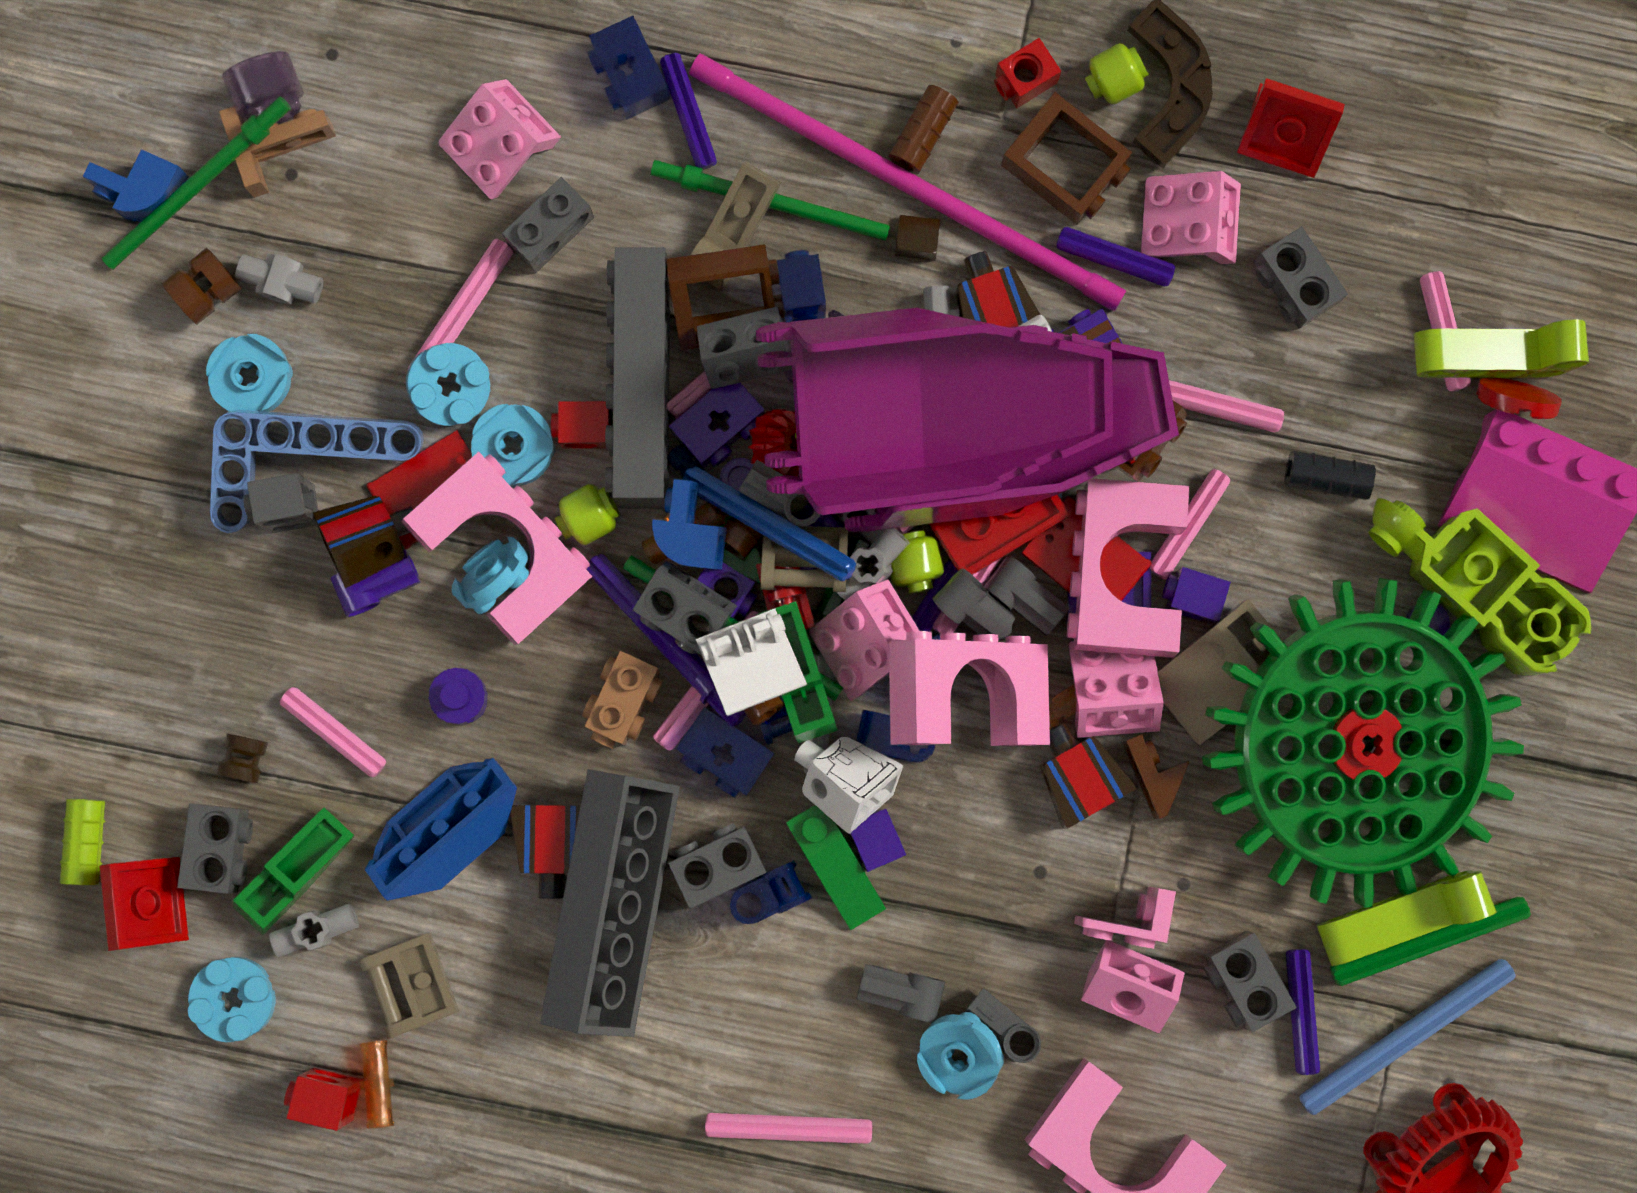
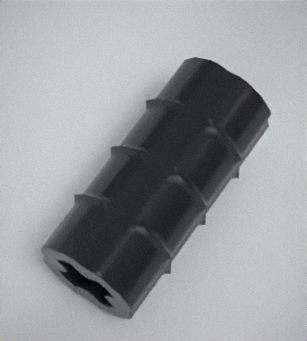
M1291 451L1286 464L1284 484L1285 486L1303 489L1304 491L1311 490L1324 494L1344 496V498L1369 500L1374 487L1376 468L1375 465L1356 462V460L1349 461L1338 459L1335 456L1327 457L1316 455L1315 453Z

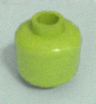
M1119 43L1090 59L1089 68L1092 74L1085 77V80L1095 99L1103 96L1109 104L1114 105L1140 92L1145 86L1144 77L1149 74L1136 48L1133 46L1128 49L1127 46Z
M587 484L560 499L559 511L561 515L555 517V521L565 539L573 537L581 545H587L612 532L616 527L615 518L620 516V513L613 498H609V492H606L605 487L599 489L594 484Z
M924 530L902 534L910 544L891 563L893 572L890 578L892 583L898 587L907 586L909 594L933 589L932 580L940 578L944 573L937 540L934 537L926 536Z

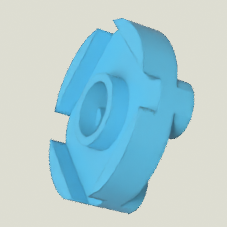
M247 334L248 336H239L237 338L231 337L221 342L210 355L206 366V375L208 376V384L211 389L210 393L214 400L229 412L233 410L270 412L277 408L287 396L293 376L292 367L288 363L285 353L270 339L258 334ZM253 365L257 366L256 375L259 377L255 383L250 382L247 386L241 385L243 377L239 374L240 370L243 367L250 370Z
M444 343L431 346L418 354L410 364L406 376L407 393L411 403L414 405L413 407L424 419L444 426L467 423L481 412L488 400L490 393L489 369L474 351L463 345ZM450 372L456 376L455 382L459 384V389L457 392L451 391L448 397L441 394L442 386L437 384V380L439 377L446 378Z
M497 405L486 411L478 419L473 429L471 441L472 457L478 452L484 458L488 454L493 456L504 468L506 473L502 477L512 488H515L517 485H527L537 480L547 470L555 453V445L548 423L539 412L525 405ZM510 435L513 439L518 436L523 438V442L520 444L522 451L519 454L515 455L511 452L506 455L502 452L506 447L503 441L506 436Z
M507 537L509 543L503 544L499 539L490 542L477 551L464 564L462 568L467 574L461 583L455 578L451 590L452 594L465 608H473L477 614H483L495 604L496 598L502 595L508 588H517L527 579L529 571L525 568L528 560V553L514 537Z
M244 957L215 960L201 969L191 984L188 995V1016L202 1033L214 1040L221 1042L245 1040L262 1030L270 1021L276 1004L275 990H272V984L268 979L269 975L266 970L255 961ZM232 988H236L239 990L237 997L242 1000L241 1007L234 1006L229 1011L224 1007L225 1001L222 1000L223 992L229 993Z
M963 1012L960 1015L942 1016L930 1024L920 1039V1052L917 1054V1064L924 1079L936 1091L942 1094L948 1091L959 1095L957 1099L967 1100L979 1097L991 1088L1004 1064V1055L994 1033L985 1024L981 1023L977 1015L971 1012ZM954 1049L962 1050L968 1056V1064L965 1065L962 1060L954 1061L951 1056L955 1052Z

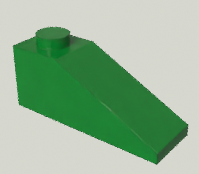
M814 805L786 822L850 930L886 910L885 905L836 823Z

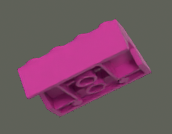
M1495 409L1484 416L1479 441L1469 464L1453 488L1437 527L1440 528L1451 517L1478 508L1540 565L1536 571L1590 594L1637 513V468L1520 416Z

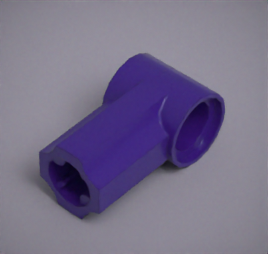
M406 549L403 550L404 557L401 561L350 587H344L338 573L330 578L346 617H352L369 611L381 604L380 600L421 583L414 562Z

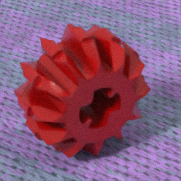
M773 409L772 411H766L763 416L756 417V428L749 430L753 438L752 444L748 446V448L753 450L751 464H754L756 460L765 464L766 454L786 450L797 452L795 412L786 411V409ZM798 466L772 468L782 475L797 476L799 474Z

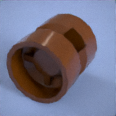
M207 247L189 261L190 269L188 271L179 269L161 283L171 298L196 325L215 311L214 303L216 301L225 303L242 289L234 277ZM204 276L212 283V286L206 292L197 283Z

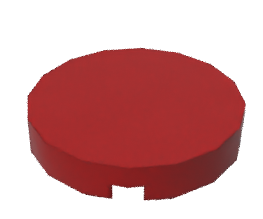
M1482 378L1476 395H1478L1483 404L1509 414H1518L1519 411L1530 412L1529 416L1534 419L1555 418L1558 416L1562 399L1546 389L1504 378Z

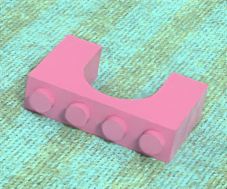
M478 452L403 518L401 523L429 553L463 522L479 515H496L506 518L521 530L527 540L530 551L529 575L520 586L514 588L486 614L511 643L517 645L592 577L586 570L590 563L576 548L573 547L569 551L558 539L562 535L561 531L548 517L545 516L541 520L530 508L534 502L521 487L517 485L513 489L503 479L502 476L506 472L493 456L488 454L484 458Z
M1091 478L1087 480L1084 490H1077L1075 514L1083 515L1082 531L1075 530L1073 538V555L1080 556L1079 572H1072L1070 580V597H1077L1076 613H1069L1067 623V638H1074L1073 650L1174 658L1179 653L1182 610L1137 607L1120 601L1104 584L1100 572V557L1104 546L1113 538L1124 533L1150 532L1181 535L1187 528L1189 486Z
M928 631L906 632V640L889 642L891 745L951 744V689L956 675L966 664L973 667L981 675L989 693L991 746L1050 745L1048 644H1031L1030 636L1005 637V643L998 642V635L995 634L973 635V641H966L965 633L940 634V640L932 639V632Z
M1083 1058L1024 1139L1032 1147L1028 1155L1048 1170L1054 1164L1065 1172L1066 1175L1062 1180L1078 1193H1085L1087 1190L1091 1193H1207L1227 1166L1185 1134L1158 1173L1143 1183L1119 1185L1099 1175L1093 1166L1090 1156L1092 1132L1123 1087L1085 1058Z

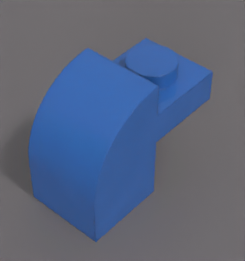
M142 149L127 178L89 162L83 174V177L94 186L92 193L115 203L113 209L123 218L138 222L143 221L186 182L189 177L178 165Z
M674 479L673 488L668 487L665 495V512L670 513L669 521L652 519L653 535L658 547L669 559L678 564L691 567L722 569L727 528L694 524L699 483Z

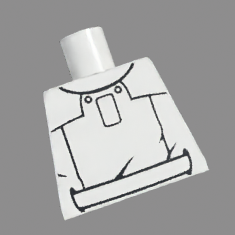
M848 737L839 738L826 750L810 740L805 741L795 755V761L808 769L802 787L804 796L849 834L894 795L903 769L902 764Z

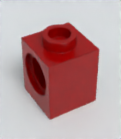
M1039 37L998 63L994 83L1005 101L1011 99L1015 107L1019 108L1058 84L1061 69ZM1018 69H1028L1034 74L1035 79L1031 82H1021L1015 77L1014 72Z
M558 401V413L551 414L552 438H558V443L562 449H606V425H612V416H610L609 409H606V401Z

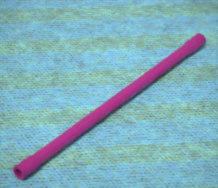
M700 53L694 60L689 71L690 76L719 92L729 94L1080 290L1083 295L1113 312L1117 309L1127 290L1096 273L1088 272L738 77L730 69Z

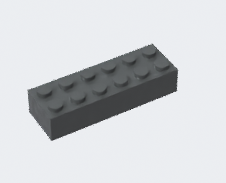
M615 247V260H607V284L610 285L611 294H614V301H607L606 318L607 327H610V333L614 335V343L606 344L607 368H610V375H614L613 384H606V409H609L610 416H613V425H606L605 444L606 451H609L610 457H613V467L605 468V490L609 492V498L614 499L619 509H665V495L669 487V461L667 460V455L669 454V410L666 403L669 401L670 286L666 260L668 257L665 247Z
M587 769L540 1024L576 1034L634 1037L680 786Z

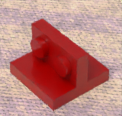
M1266 78L1264 84L1260 83L1256 91L1250 118L1239 142L1237 153L1315 178L1342 117L1345 104Z
M180 857L99 866L108 951L189 940L183 888H177L181 866Z

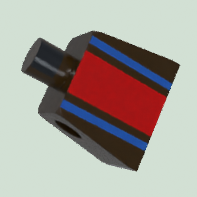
M987 251L975 253L964 259L970 280L957 284L956 299L959 317L1010 328L1018 327L1035 316L1040 315L1012 266L994 271Z
M372 496L313 512L323 543L345 588L403 559L404 552L399 537L410 532L401 521L413 510L412 506L389 514L381 498Z
M1065 723L1050 730L1049 747L1055 757L1039 766L1063 829L1070 828L1136 790L1133 782L1094 736L1077 744Z
M512 805L510 813L520 873H539L538 898L540 899L564 898V874H567L569 870L581 806Z

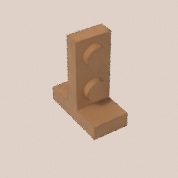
M235 106L219 111L229 142L242 131L240 126L245 122L244 117ZM304 110L297 113L293 117L294 120L279 125L275 123L269 129L270 134L260 144L256 145L253 143L235 159L244 187L254 198L269 193L260 162L336 137L332 122L324 110Z

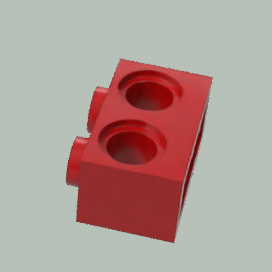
M313 1068L298 1075L296 1081H290L286 1090L284 1106L289 1107L286 1119L338 1131L354 1120L364 1079L319 1068Z

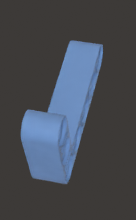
M251 410L227 412L217 419L213 429L211 521L217 529L226 533L237 532L250 522L251 519L247 518L243 496L249 494L247 482L255 481L256 451L404 461L415 457L421 450L424 442L423 433L413 422L402 420ZM231 418L239 419L245 425L246 434L240 441L232 440L226 433L225 426ZM272 421L282 422L287 427L289 435L285 443H275L269 438L267 429ZM314 424H322L329 429L331 439L328 445L318 446L311 441L309 432ZM365 427L370 430L373 435L371 447L361 449L353 444L351 434L354 428ZM398 430H408L413 434L415 446L412 450L403 452L394 446L393 435ZM228 460L237 461L242 465L244 476L240 482H233L226 478L223 469ZM225 502H234L239 505L242 510L240 522L232 523L223 517L222 507Z

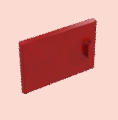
M458 430L375 481L367 483L366 487L372 496L381 498L389 514L412 506L414 510L472 458V453ZM411 533L399 537L402 546L406 550L418 542Z
M1068 496L1063 504L1070 513V517L1060 522L1061 524H1057L1035 537L1021 554L1070 593L1071 573L1079 572L1080 556L1073 555V538L1075 530L1082 531L1083 515L1075 514L1076 502ZM1117 536L1109 541L1102 550L1100 572L1107 589L1117 599L1122 601L1151 566L1152 562L1144 558Z

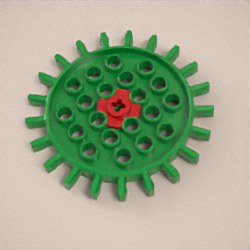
M1379 578L1373 611H1355L1354 592L1351 582L1343 579L1333 580V598L1336 615L1320 620L1316 619L1312 606L1305 596L1298 594L1290 596L1288 598L1290 607L1300 625V629L1282 642L1273 629L1255 622L1250 629L1257 641L1270 652V655L1261 664L1256 674L1245 665L1225 661L1221 668L1232 679L1243 682L1248 686L1240 710H1231L1223 706L1206 708L1205 715L1221 724L1236 725L1235 750L1215 751L1203 755V765L1219 770L1236 767L1241 785L1239 790L1223 795L1212 803L1214 811L1221 815H1227L1249 805L1259 821L1235 843L1236 848L1249 856L1258 850L1270 837L1278 841L1285 849L1273 865L1268 877L1282 886L1291 878L1302 859L1316 864L1317 869L1311 884L1309 897L1325 904L1332 891L1337 872L1354 874V901L1364 908L1373 907L1374 873L1392 870L1395 884L1402 895L1417 892V885L1410 864L1417 862L1427 855H1430L1434 865L1443 873L1452 877L1459 873L1453 857L1447 852L1443 844L1459 828L1467 836L1488 843L1492 835L1484 825L1469 816L1480 794L1484 793L1493 799L1512 801L1515 794L1501 783L1486 780L1491 756L1494 754L1504 756L1524 754V745L1506 738L1493 739L1491 716L1494 714L1509 712L1521 706L1520 697L1510 694H1498L1487 699L1479 680L1486 674L1496 670L1506 661L1503 653L1491 650L1469 663L1458 650L1459 646L1471 635L1479 623L1474 617L1462 614L1453 622L1443 636L1428 627L1441 598V595L1434 591L1423 590L1409 619L1394 615L1397 595L1396 580ZM1410 647L1413 652L1412 662L1409 666L1402 668L1399 660L1400 654L1405 648ZM1370 648L1373 653L1372 664L1367 669L1362 670L1359 664L1360 655L1364 650ZM1330 650L1333 655V663L1328 670L1322 672L1318 664L1319 657L1324 651ZM1450 687L1452 701L1447 707L1442 708L1439 702L1440 695L1444 689ZM1410 689L1413 694L1412 703L1407 709L1402 710L1399 704L1400 696L1405 690ZM1370 690L1373 695V703L1368 710L1362 712L1359 707V699L1364 692ZM1330 692L1333 697L1332 707L1329 711L1322 714L1318 707L1319 700L1323 694ZM1290 694L1293 700L1292 708L1287 714L1280 715L1278 712V702L1282 696ZM1450 729L1452 733L1451 744L1446 749L1441 750L1439 745L1440 736L1444 731ZM1410 731L1413 737L1412 744L1409 749L1402 752L1399 747V740L1405 732ZM1330 734L1333 739V746L1327 754L1321 756L1318 750L1319 742L1324 736ZM1290 736L1293 742L1292 750L1287 756L1280 757L1278 754V744L1283 738ZM1450 771L1452 775L1451 784L1446 790L1441 791L1439 788L1440 777L1445 772ZM1410 773L1412 785L1408 791L1401 793L1399 790L1400 779L1405 774ZM1371 775L1373 780L1372 788L1367 794L1361 795L1359 793V783L1363 777ZM1326 777H1331L1333 782L1331 792L1325 797H1320L1318 793L1320 782ZM1290 778L1293 784L1292 792L1288 797L1279 799L1277 791L1280 783ZM1410 815L1412 826L1407 833L1401 835L1399 823L1403 817ZM1366 817H1371L1373 823L1371 831L1366 836L1360 837L1358 829L1361 821ZM1326 819H1331L1333 824L1331 833L1326 838L1320 839L1318 835L1320 824Z

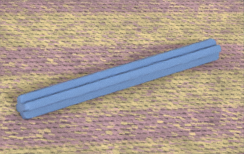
M1498 959L1303 1092L1299 1098L1306 1111L1311 1115H1316L1514 980L1516 974L1506 960Z

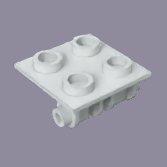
M776 609L696 639L727 716L807 685L784 631L786 630L781 615L777 614Z

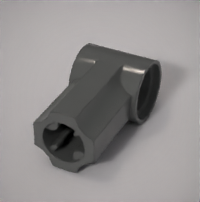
M756 460L738 491L796 526L813 524L820 516L814 508L812 514L804 520L796 519L790 511L792 500L799 495H805L769 492L766 480L771 477L784 475Z
M1008 555L983 586L989 595L1011 611L1013 609L1042 634L1047 636L1063 618L1069 607L1035 581L1037 579L1036 576L1027 567Z
M961 568L932 598L940 610L957 624L963 621L980 635L995 634L998 635V640L1003 641L1012 631L1015 617L1011 611L989 595L986 588L964 568Z
M865 964L856 999L898 1010L899 1014L906 1017L933 1023L937 1018L946 982L917 973L909 972L907 975L891 969Z
M983 988L964 1012H971L977 1015L981 1023L985 1024L994 1033L1001 1050L1010 1059L1019 1063L1032 1061L1041 1050V1039L1038 1032ZM1018 1031H1026L1033 1038L1031 1051L1024 1055L1013 1053L1009 1045L1011 1036Z

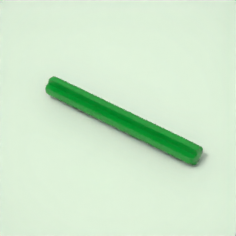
M1524 897L1509 899L1494 905L1497 913L1487 918L1463 925L1452 924L1359 959L1330 966L1331 975L1339 986L1350 984L1528 919L1531 916L1530 908Z

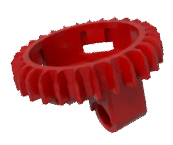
M1450 1083L1440 1087L1433 1097L1435 1110L1416 1120L1402 1133L1400 1139L1391 1132H1377L1371 1135L1363 1146V1153L1377 1178L1376 1184L1380 1188L1375 1193H1502L1501 1186L1512 1181L1509 1173L1518 1170L1519 1165L1516 1160L1521 1158L1523 1154L1520 1149L1523 1145V1139L1520 1136L1521 1130L1503 1106H1499L1492 1099L1489 1102L1483 1097H1479L1476 1100L1462 1084ZM1489 1139L1496 1148L1494 1152L1490 1153L1486 1164L1482 1168L1483 1172L1480 1173L1473 1166V1162L1483 1143ZM1452 1141L1459 1146V1149L1424 1174L1422 1173L1421 1169L1425 1163L1441 1148Z

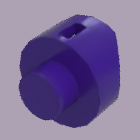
M451 668L444 670L435 677L429 689L428 699L431 709L438 718L447 723L466 725L475 722L483 715L487 707L488 694L485 684L478 675L467 669Z

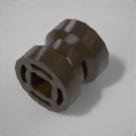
M226 733L223 746L227 751L225 759L219 762L217 775L258 783L261 774L258 764L260 758L266 753L268 742ZM234 752L243 755L253 756V760L236 757L232 755Z

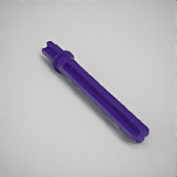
M595 555L590 559V566L586 570L592 575V579L701 695L700 701L703 704L709 703L731 728L740 724L743 718L747 716L746 713L742 710L729 716L726 715L705 662L697 654H691L681 649L675 643L676 638L663 630L655 631L643 624L640 620L641 616L633 611L641 594L605 555Z

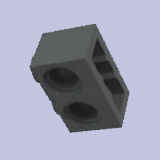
M560 177L504 230L502 235L512 250L537 273L594 219V215L590 205Z
M1302 226L1261 252L1254 261V264L1257 266L1255 274L1258 280L1266 289L1271 288L1280 300L1278 302L1280 312L1289 323L1295 322L1299 329L1339 304L1348 295ZM1286 255L1290 257L1294 262L1295 270L1291 272L1282 270L1277 264V256ZM1300 290H1312L1317 296V305L1310 306L1305 304L1300 298Z
M778 307L697 326L701 362L711 389L792 370V366L774 368L758 366L759 354L774 351L789 352L787 340L769 343L756 340V330L758 328L782 322Z
M293 473L247 482L249 494L243 496V502L247 518L253 519L254 524L271 533L317 525L313 512L319 510L315 485L300 474Z
M666 561L656 570L634 606L633 611L641 616V622L655 631L663 630L676 638L675 643L684 651L691 654H701L696 639L723 629L737 608V605L671 562ZM658 591H664L671 595L674 601L673 609H667L660 605L657 599ZM694 614L704 616L709 622V631L698 630L692 622V616Z
M189 803L177 888L225 894L238 893V886L244 885L247 875V861L242 860L244 844L250 843L253 833V820L248 818V809ZM220 816L224 817L229 823V832L222 840L215 837L212 831L214 821ZM213 858L218 859L223 865V875L216 882L208 877L206 871L209 861Z
M732 823L711 833L715 841L701 848L694 841L673 851L677 859L668 864L689 909L767 872L746 827L737 830L735 824ZM738 842L746 848L747 859L742 866L732 867L725 862L723 852L728 844ZM692 861H702L709 869V877L702 885H694L686 878V868Z
M1246 931L1204 955L1209 964L1204 967V971L1216 990L1221 987L1230 1001L1224 1005L1225 1009L1237 1028L1243 1025L1246 1030L1253 1033L1297 1008L1254 932ZM1234 953H1240L1245 959V969L1238 976H1231L1226 969L1227 959ZM1261 990L1265 994L1266 1005L1261 1012L1251 1013L1247 1006V999L1252 992Z

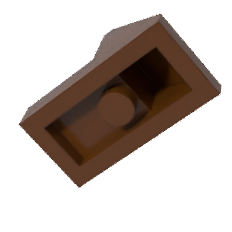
M1138 735L1121 742L1153 818L1161 819L1168 816L1189 761L1181 762L1158 772L1155 765L1160 763V759L1151 740L1145 742L1143 736Z

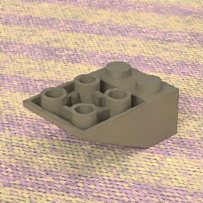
M1249 599L1239 603L1222 617L1219 622L1211 626L1158 671L1164 706L1198 746L1227 725L1205 715L1206 708L1223 706L1238 711L1248 689L1246 684L1232 679L1221 669L1224 662L1229 661L1245 665L1256 674L1261 664L1270 655L1267 648L1257 641L1250 627L1255 622H1258L1271 629L1273 628Z

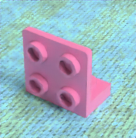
M505 79L482 84L439 139L438 143L490 199H495L502 193L533 153L552 149L561 136L516 88Z
M1223 171L1148 177L1145 183L1141 253L1155 258L1206 255L1219 264L1236 263L1241 183Z
M887 579L856 591L818 622L815 627L811 628L809 633L837 681L844 687L843 691L846 696L852 701L859 698L889 675V642L906 640V632L919 631Z
M1074 641L1069 643L1068 650L1077 699L1075 716L1077 738L1160 731L1163 698L1155 656L1073 650Z
M1148 886L1147 895L1140 894L1136 919L1142 920L1141 928L1075 915L1074 924L1082 926V934L1089 937L1112 941L1113 933L1125 935L1124 942L1154 949L1156 941L1167 943L1176 891Z

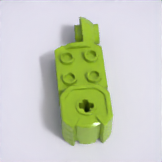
M1377 498L1372 514L1374 526L1368 532L1372 540L1385 552L1394 557H1397L1403 551L1412 559L1409 575L1426 590L1440 594L1439 602L1454 616L1459 618L1463 614L1474 617L1479 622L1475 629H1479L1482 645L1488 651L1492 650L1503 653L1506 659L1503 664L1513 674L1532 676L1557 671L1556 665L1552 662L1561 660L1569 655L1577 646L1580 640L1579 636L1591 634V619L1588 609L1555 579L1541 578L1535 572L1540 565L1478 508L1449 518L1430 536L1423 530L1426 527L1424 520L1408 505L1398 500L1392 503L1384 498ZM1532 620L1536 623L1533 630L1531 627Z

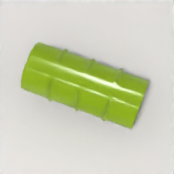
M66 799L65 818L63 819L64 835L61 840L63 843L62 860L60 861L61 884L99 885V866L103 864L101 862L102 844H104L102 841L103 826L106 822L104 820V800Z

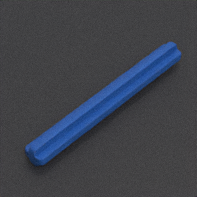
M693 467L685 471L682 480L698 482L697 496L837 580L845 581L852 577L856 568V562L852 558L702 469Z

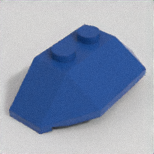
M494 758L485 759L484 762H471L448 768L386 823L376 844L373 859L369 860L365 868L366 873L382 896L388 901L442 889L505 834L517 786Z

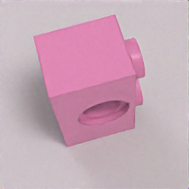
M1106 940L1088 972L1081 1001L1160 1033L1179 1001L1185 972Z

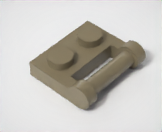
M798 526L847 555L848 530L845 527ZM764 536L761 590H774V586L828 587L833 588V592H846V580L839 581L822 570L775 569V566H816Z
M431 933L421 935L359 960L363 972L367 971L384 1015L387 1026L383 1028L387 1039L459 1012ZM390 961L394 963L413 1015L406 1019L402 1018L383 964Z

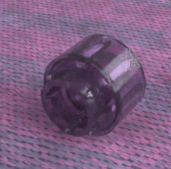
M277 51L254 56L233 65L222 74L236 113L241 118H246L247 120L252 115L258 116L279 96L288 102L291 110L276 122L278 125L292 119L300 112L302 106L299 99L304 95V91L288 52Z

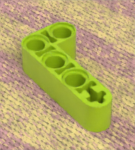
M1562 320L1550 323L1539 329L1440 328L1423 330L1413 334L1418 377L1546 378L1559 376L1589 364L1586 323L1584 320Z
M1469 870L1459 872L1453 877L1447 876L1417 887V892L1407 895H1394L1373 903V907H1361L1323 921L1316 926L1331 966H1336L1449 925L1472 923L1494 915L1497 912L1482 872Z

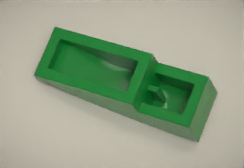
M797 602L774 608L777 614L781 615L786 629L784 631L807 683L806 686L782 695L797 743L838 731Z
M323 807L263 866V871L233 899V908L257 931L264 935L329 867L354 838V834Z

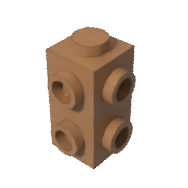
M622 651L619 652L617 658L609 657L600 676V679L604 680L605 684L599 696L591 695L582 714V717L588 719L584 727L593 731L590 739L611 749L614 748L616 742L626 746L628 739L636 741L646 718L640 716L646 701L654 703L663 684V680L658 678L660 670L657 667Z

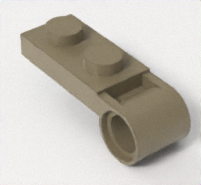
M744 162L705 236L697 243L691 255L748 247L782 182L748 162ZM730 278L706 282L722 290Z

